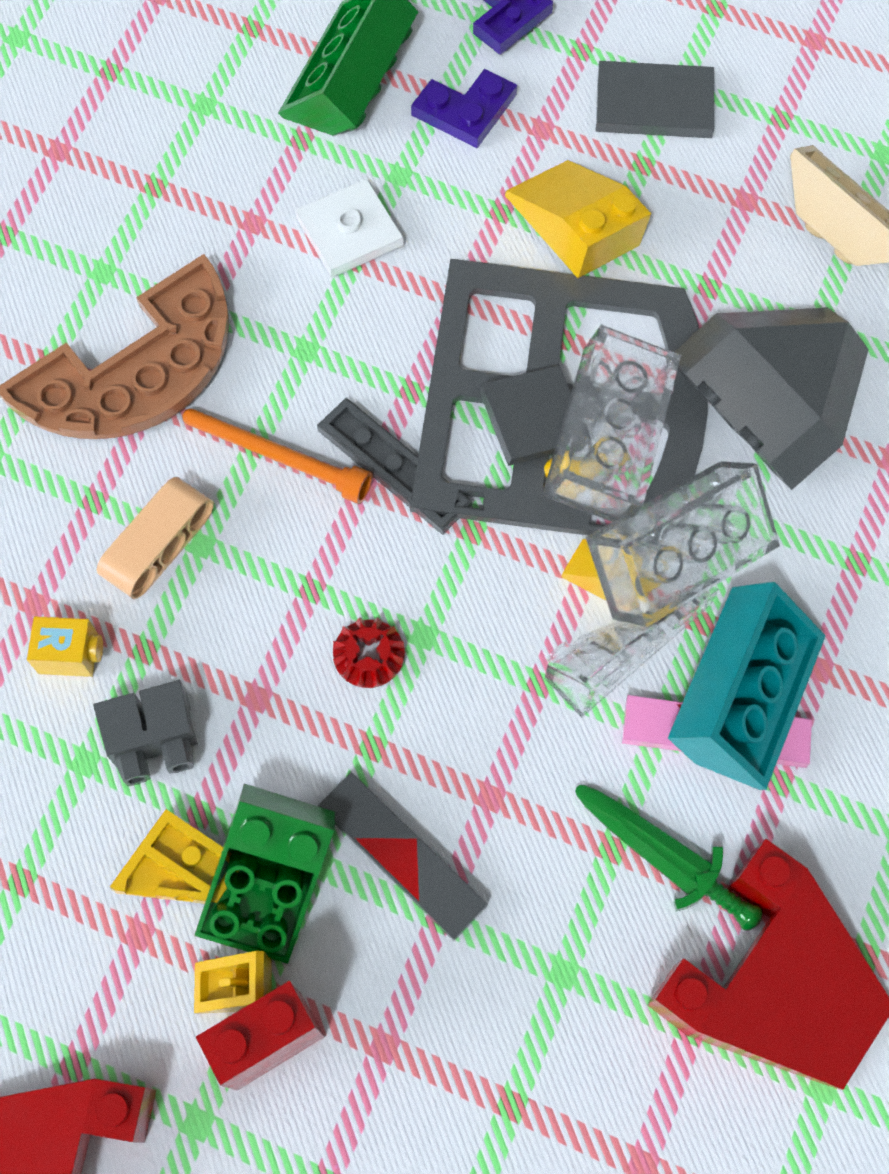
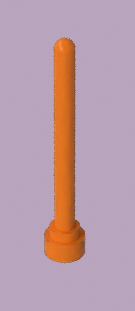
M186 409L182 414L184 423L336 485V490L342 493V498L361 504L369 492L373 474L368 470L358 466H353L352 468L344 467L343 469L337 468L195 409Z

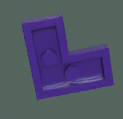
M483 0L492 8L473 23V34L501 55L552 13L553 1Z
M484 69L466 94L463 95L431 79L412 103L411 116L478 148L517 96V84Z

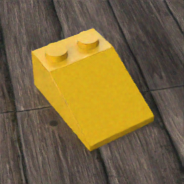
M569 160L506 190L505 197L577 278L640 246L651 216V212L627 186Z

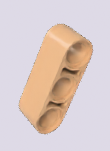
M171 478L105 551L98 562L97 574L132 599H138L148 591L203 527L213 511L214 502L181 478Z

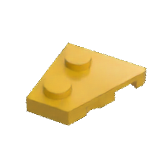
M165 809L112 882L110 888L117 894L205 904L223 847ZM230 851L227 852L225 858L227 862H229V858L232 855ZM225 875L215 888L211 900L213 903H218L227 889Z

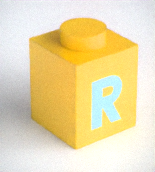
M34 616L27 661L36 672L45 675L93 677L94 663L100 662L102 658L103 639L90 620Z

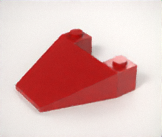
M765 839L754 849L728 888L747 902L759 905L762 913L768 916L769 920L724 987L683 958L674 965L647 1006L688 1037L843 1090L889 1018V996L808 868L768 839Z
M94 1078L0 1097V1174H82L91 1135L127 1142L145 1143L157 1090Z

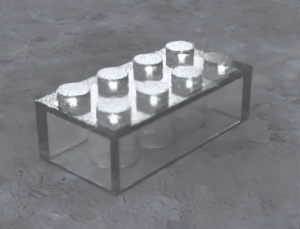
M601 324L584 347L542 496L622 526L643 507L681 355Z
M720 461L586 536L612 619L643 627L652 625L780 546L758 465Z

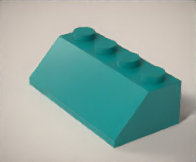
M776 582L732 587L668 736V739L696 765L758 790H767L826 637Z

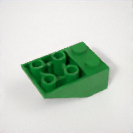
M244 783L194 936L246 952L264 951L270 959L288 964L334 833L335 811ZM228 851L232 853L229 862L225 861ZM225 875L227 889L218 903H213L211 900L215 888Z

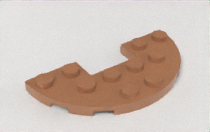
M203 254L137 296L136 299L139 307L154 323L156 328L91 371L87 369L70 346L65 343L1 384L0 398L10 409L31 424L48 432L79 439H108L127 436L147 430L176 415L188 406L210 382L218 369L227 344L229 331L227 302L221 281L213 265Z

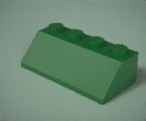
M408 0L342 1L278 114L283 119L332 136L348 129L350 131L357 129L366 118L364 111L369 102L378 95L382 88L380 82L383 76L396 63L397 56L395 54L400 45L409 38L413 31L411 25L418 14L416 8Z

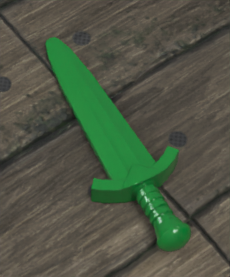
M585 785L576 787V796L589 812L626 845L687 894V896L674 899L673 903L676 912L685 910L698 903L704 896H708L710 900H714L718 906H722V909H726L729 914H732L740 924L741 929L749 931L759 925L762 919L761 907L749 902H743L739 896H735V893H731L728 888H724V885L719 884L716 880L722 867L723 847H713L711 849L712 858L711 863H709L626 806L602 792Z

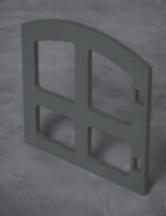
M450 259L411 496L410 512L418 513V510H430L440 516L452 513L458 515L460 519L660 545L678 516L693 482L703 448L708 415V401L688 383L668 359L671 354L699 330L696 316L685 289L591 276L577 278L574 274ZM481 294L528 300L535 305L526 373L559 365L565 313L569 307L575 306L652 316L657 320L670 370L671 395L662 396L567 383L582 417L658 426L667 430L668 438L662 458L640 505L629 507L547 495L543 490L544 466L547 462V456L514 464L511 485L504 490L449 483L442 479L453 404L457 401L483 403L479 392L482 383L511 377L508 375L464 370L459 365L468 304L472 295ZM460 491L467 496L484 498L483 509L455 506L457 504L458 492ZM592 512L616 515V527L590 523Z

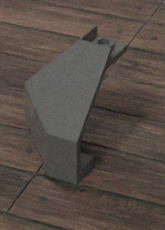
M828 307L716 313L671 354L668 359L688 383L714 407L730 428L751 446L767 467L793 490L843 445L869 349L847 320Z

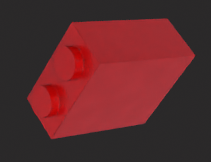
M289 980L197 1035L196 1039L220 1086L238 1091L320 1041L325 1036L301 992Z

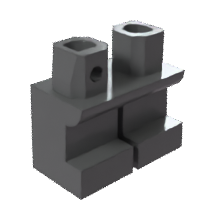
M180 679L140 690L141 702L133 692L93 704L106 755L116 766L123 782L127 786H134L150 780L151 776L147 759L163 755L169 774L179 773L194 767L192 746L198 745L192 725L188 693Z

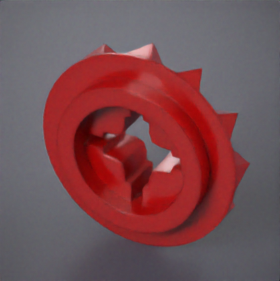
M359 617L356 622L349 626H343L336 641H333L334 665L341 677L354 686L362 688L382 686L395 678L403 666L405 659L404 641L401 639L395 626L384 623L379 617L374 620H364ZM357 641L360 643L364 642L368 646L374 642H379L376 651L380 662L376 659L373 660L369 656L358 661L361 651Z

